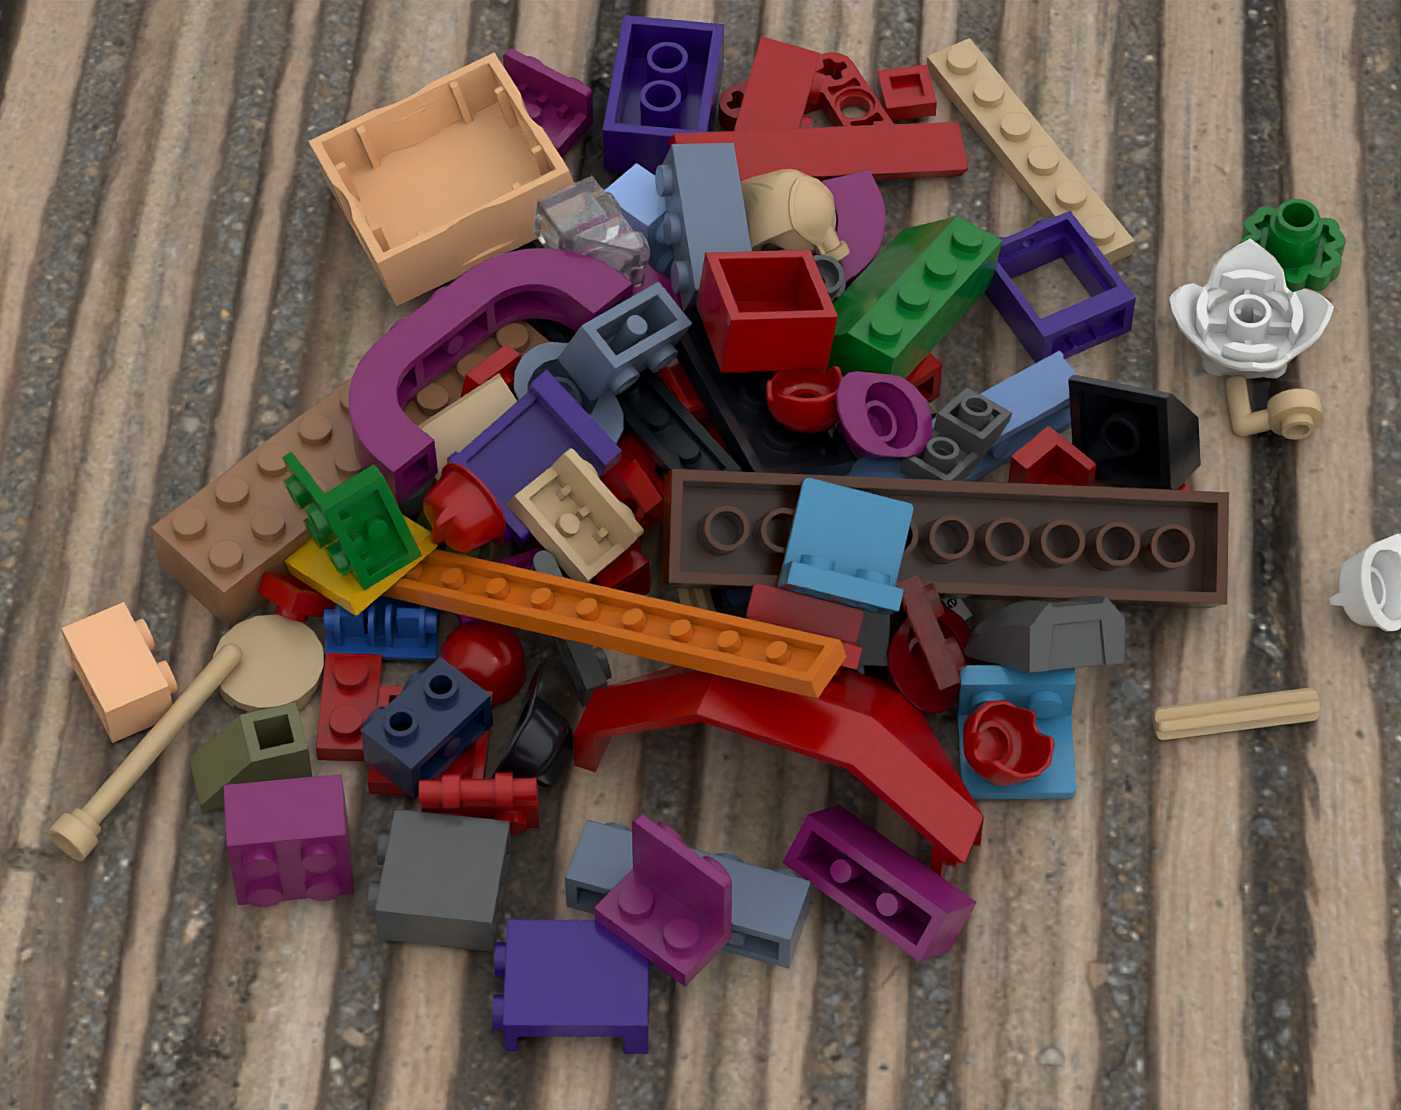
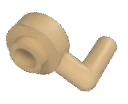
M1232 376L1225 381L1232 429L1240 437L1272 430L1274 433L1288 439H1302L1311 435L1323 422L1321 400L1314 391L1290 389L1280 392L1268 401L1267 409L1252 413L1246 378L1243 376Z

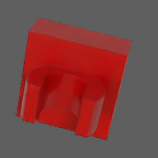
M633 460L619 473L629 489L618 492L615 497L630 509L637 505V511L634 516L645 533L651 528L655 519L663 524L664 481L658 474L637 460Z

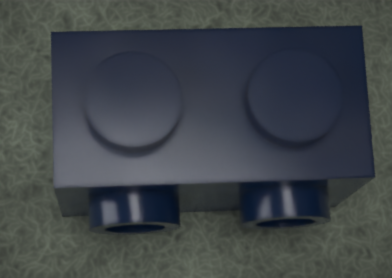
M439 657L425 671L419 670L414 673L406 682L403 691L386 707L380 706L368 716L361 729L364 760L413 799L419 796V780H436L493 726L491 695L443 658Z

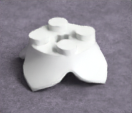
M1252 239L1244 241L1222 255L1213 266L1206 286L1201 287L1194 283L1186 284L1176 289L1169 298L1171 313L1180 331L1195 346L1196 351L1202 357L1203 368L1212 375L1243 376L1246 379L1260 377L1278 378L1286 372L1289 361L1320 338L1331 319L1334 309L1331 302L1318 292L1309 289L1295 292L1290 291L1286 286L1283 268L1276 258Z

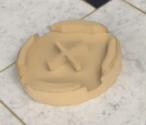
M279 614L255 616L236 624L220 639L213 654L214 657L224 645L229 643L236 644L241 648V661L217 689L226 703L233 708L235 705L240 709H244L246 713L296 702L297 708L300 710L312 700V694L317 690L319 684L321 688L323 683L325 657L323 646L317 635L304 623L290 620Z

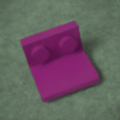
M639 814L632 821L633 868L594 907V917L596 921L686 987L731 939L732 880L727 870L717 860L710 856L702 858L684 845L679 834L669 825L662 822L655 824L643 814Z

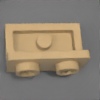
M571 448L562 454L549 469L518 492L506 504L545 550L554 555L556 562L572 580L588 583L620 557L644 533L643 528L636 521L631 509L612 494L599 479L595 468L589 462L583 460Z

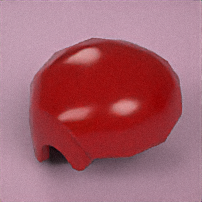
M833 366L828 371L824 369L777 371L772 379L767 381L766 385L767 406L773 418L789 430L797 433L816 434L831 429L841 420L836 402L838 384L843 378L841 369Z
M476 620L458 626L446 637V641L442 644L441 658L485 691H493V707L513 699L525 684L526 665L522 643L519 637L503 624Z
M995 700L983 703L966 719L963 726L964 755L973 771L988 783L995 786L1023 784L1038 777L1051 765L1055 746L1054 738L1051 735H1044L1038 730L1035 711L1016 707L1007 700Z

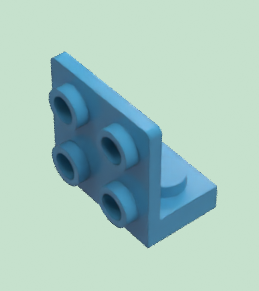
M806 478L801 485L777 588L885 616L899 612L904 589L895 586L914 510L913 505L825 481Z
M1001 665L960 666L958 696L956 700L960 778L973 799H1072L1075 797L1077 787L1071 718L1076 686L1075 668L1029 673ZM1007 700L1016 707L1036 712V726L1038 730L1044 735H1051L1055 743L1051 765L1038 777L1019 785L995 786L977 775L970 767L963 750V726L966 719L983 703Z

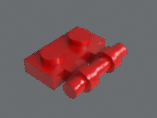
M496 772L495 778L461 779L460 773L442 774L441 780H419V803H421L422 812L510 821L511 835L521 834L527 828H540L537 778H514L513 772Z

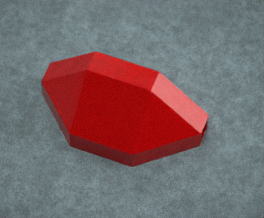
M675 665L594 690L573 734L574 766L596 772L612 736L698 722L707 723L847 769L933 844L930 869L942 878L948 866L957 868L960 863H966L973 844L981 846L984 816L921 711L903 697L895 684L842 668L840 676L832 677L817 699Z

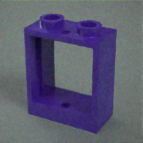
M1071 211L1054 218L1042 219L1032 227L1011 236L999 237V239L1003 240L991 285L984 293L1035 363L1057 351H1060L1064 355V359L1131 331L1136 297ZM1062 257L1091 298L1040 319L1011 279Z

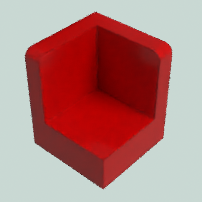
M1048 426L1011 456L1008 483L1093 486L1096 464Z

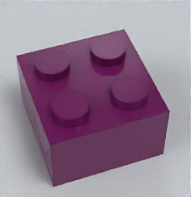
M342 774L224 785L226 845L238 905L252 904L258 907H268L287 900L310 898L315 901H329L337 898L339 895L354 894L351 839Z

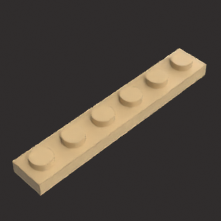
M970 38L927 56V66L931 77L1044 218H1054L1071 211L1110 264L1133 254L1135 240Z

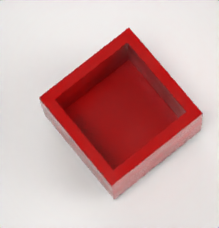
M810 250L705 252L696 306L721 372L748 373L751 371L827 369L838 316Z

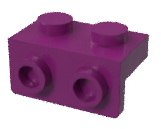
M510 48L503 55V67L521 93L528 115L543 128L557 152L563 158L593 124L592 90L580 80L567 77L545 66L537 58L526 56Z

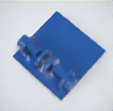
M379 596L360 614L355 616L336 604L335 609L324 610V631H327L324 657L326 653L382 654V660L436 661L440 609Z

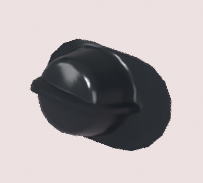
M543 663L538 665L531 679L509 747L492 778H495L496 772H513L514 778H537L538 786L551 787L556 783L571 757L573 734L567 720L537 695L543 674Z

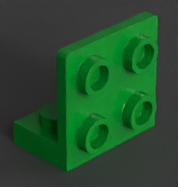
M292 452L282 457L291 475L284 479L283 483L297 507L305 509L308 518L303 520L309 534L320 549L327 546L325 551L341 577L351 573L363 590H366L422 556L383 474L374 464L324 493Z

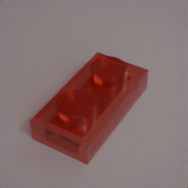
M919 575L898 582L895 587L904 589L901 602L937 691L962 682L958 671L967 666L956 638L951 636L944 639L936 618L944 615L945 612L934 584L929 583L923 586Z

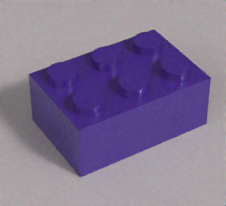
M623 15L603 124L604 170L627 172L637 163L653 175H656L657 166L663 164L670 149L668 140L674 133L713 132L724 67V24Z

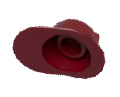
M936 602L921 604L907 615L900 627L889 639L887 650L888 666L886 668L891 677V683L896 685L908 702L921 711L936 714L943 713L948 709L958 696L960 666L976 665V659L966 657L963 651L972 634L963 618L948 606Z

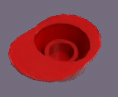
M447 463L442 469L441 477L422 501V510L432 529L430 541L434 545L445 543L448 547L459 553L472 552L491 541H494L495 545L502 547L505 544L506 520L495 497L485 484L469 469L458 463Z

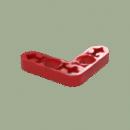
M835 52L820 54L815 72L824 74L825 77L817 104L807 102L803 115L822 109L833 127L894 124L848 56ZM748 80L725 89L720 95L719 122L725 131H734L740 111L737 107L741 108ZM849 106H860L868 113L861 118H849L841 111Z

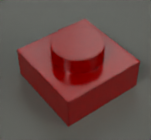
M927 64L877 71V88L881 104L892 121L936 116L937 101Z
M264 572L257 591L277 605L275 609L277 614L297 622H307L308 616L324 618V610L335 609L336 605L335 602L291 575Z

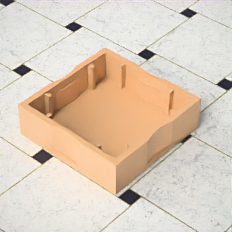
M495 52L429 83L415 94L399 102L368 112L309 141L329 189L396 307L463 275L474 266L488 259L509 253L586 215L570 170L543 128L528 115L521 93Z

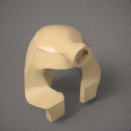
M781 169L740 181L752 251L810 250L812 255H827L837 261L850 253L846 242L839 241L835 231L836 212L833 195L820 180L798 170Z

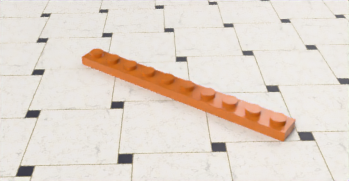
M439 549L433 550L381 595L817 699L847 657L839 639Z

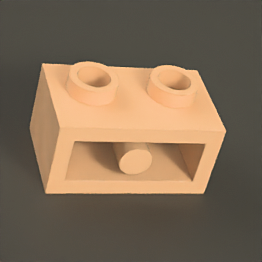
M124 602L61 628L68 659L112 743L154 726L173 705L171 694L178 691L174 675L165 660L156 663L151 653L156 647L146 622L143 618L134 622Z

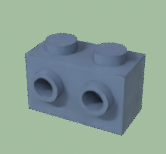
M657 282L583 324L557 359L590 401L609 390L613 395H618L637 381L641 371L649 368L652 373H655L668 365L678 355L675 346L692 323L663 286Z

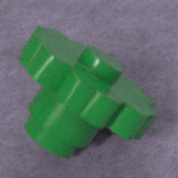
M1290 199L1283 202L1277 209L1262 206L1255 211L1254 215L1245 220L1240 244L1248 239H1252L1273 255L1283 268L1286 286L1290 291L1305 289V286L1312 290L1321 291L1329 285V282L1339 276L1346 238L1340 231L1338 222L1332 218H1321L1318 209L1312 203L1303 199Z

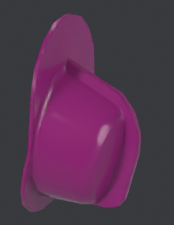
M861 371L847 373L839 381L836 402L841 420L837 424V430L839 434L844 436L853 451L865 458L881 460L890 457H911L920 454L927 447L933 432L932 415L925 398L913 384L900 376Z

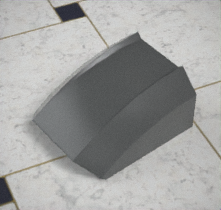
M1101 596L1072 597L1062 602L1052 603L1033 600L1016 602L1000 608L986 617L972 631L963 651L966 657L1029 673L1125 663V617L1107 597Z

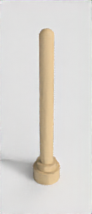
M233 643L224 645L82 809L75 808L70 814L63 813L47 831L48 836L60 850L77 861H83L99 842L96 837L101 832L99 824L241 661L242 650L238 645Z

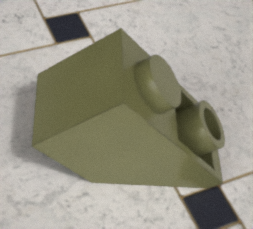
M296 702L239 715L189 758L201 812L225 806L224 785L313 777L309 750Z

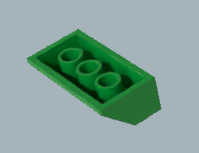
M959 216L903 229L833 303L838 318L828 366L824 370L828 371L833 366H837L841 369L843 377L847 373L861 371L891 374L906 379L990 287L1003 240Z

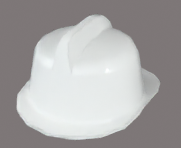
M1395 534L1371 544L1367 549L1350 556L1341 565L1338 574L1339 592L1331 596L1329 602L1330 605L1343 606L1349 618L1358 625L1379 627L1385 632L1396 631L1401 628V534Z

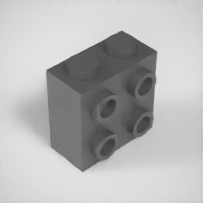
M394 809L390 831L381 830L378 840L377 865L383 866L381 880L371 881L367 898V915L376 917L378 938L380 940L495 952V942H497L512 855L510 821Z

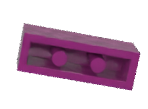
M841 805L808 814L782 862L805 880L811 881L812 885L919 962L947 952L952 948L977 903Z

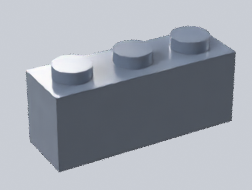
M734 143L672 144L663 164L658 165L656 169V191L659 197H665L667 209L663 219L664 240L667 245L673 246L675 259L671 266V286L675 294H680L683 313L698 311L696 302L705 252L752 251Z

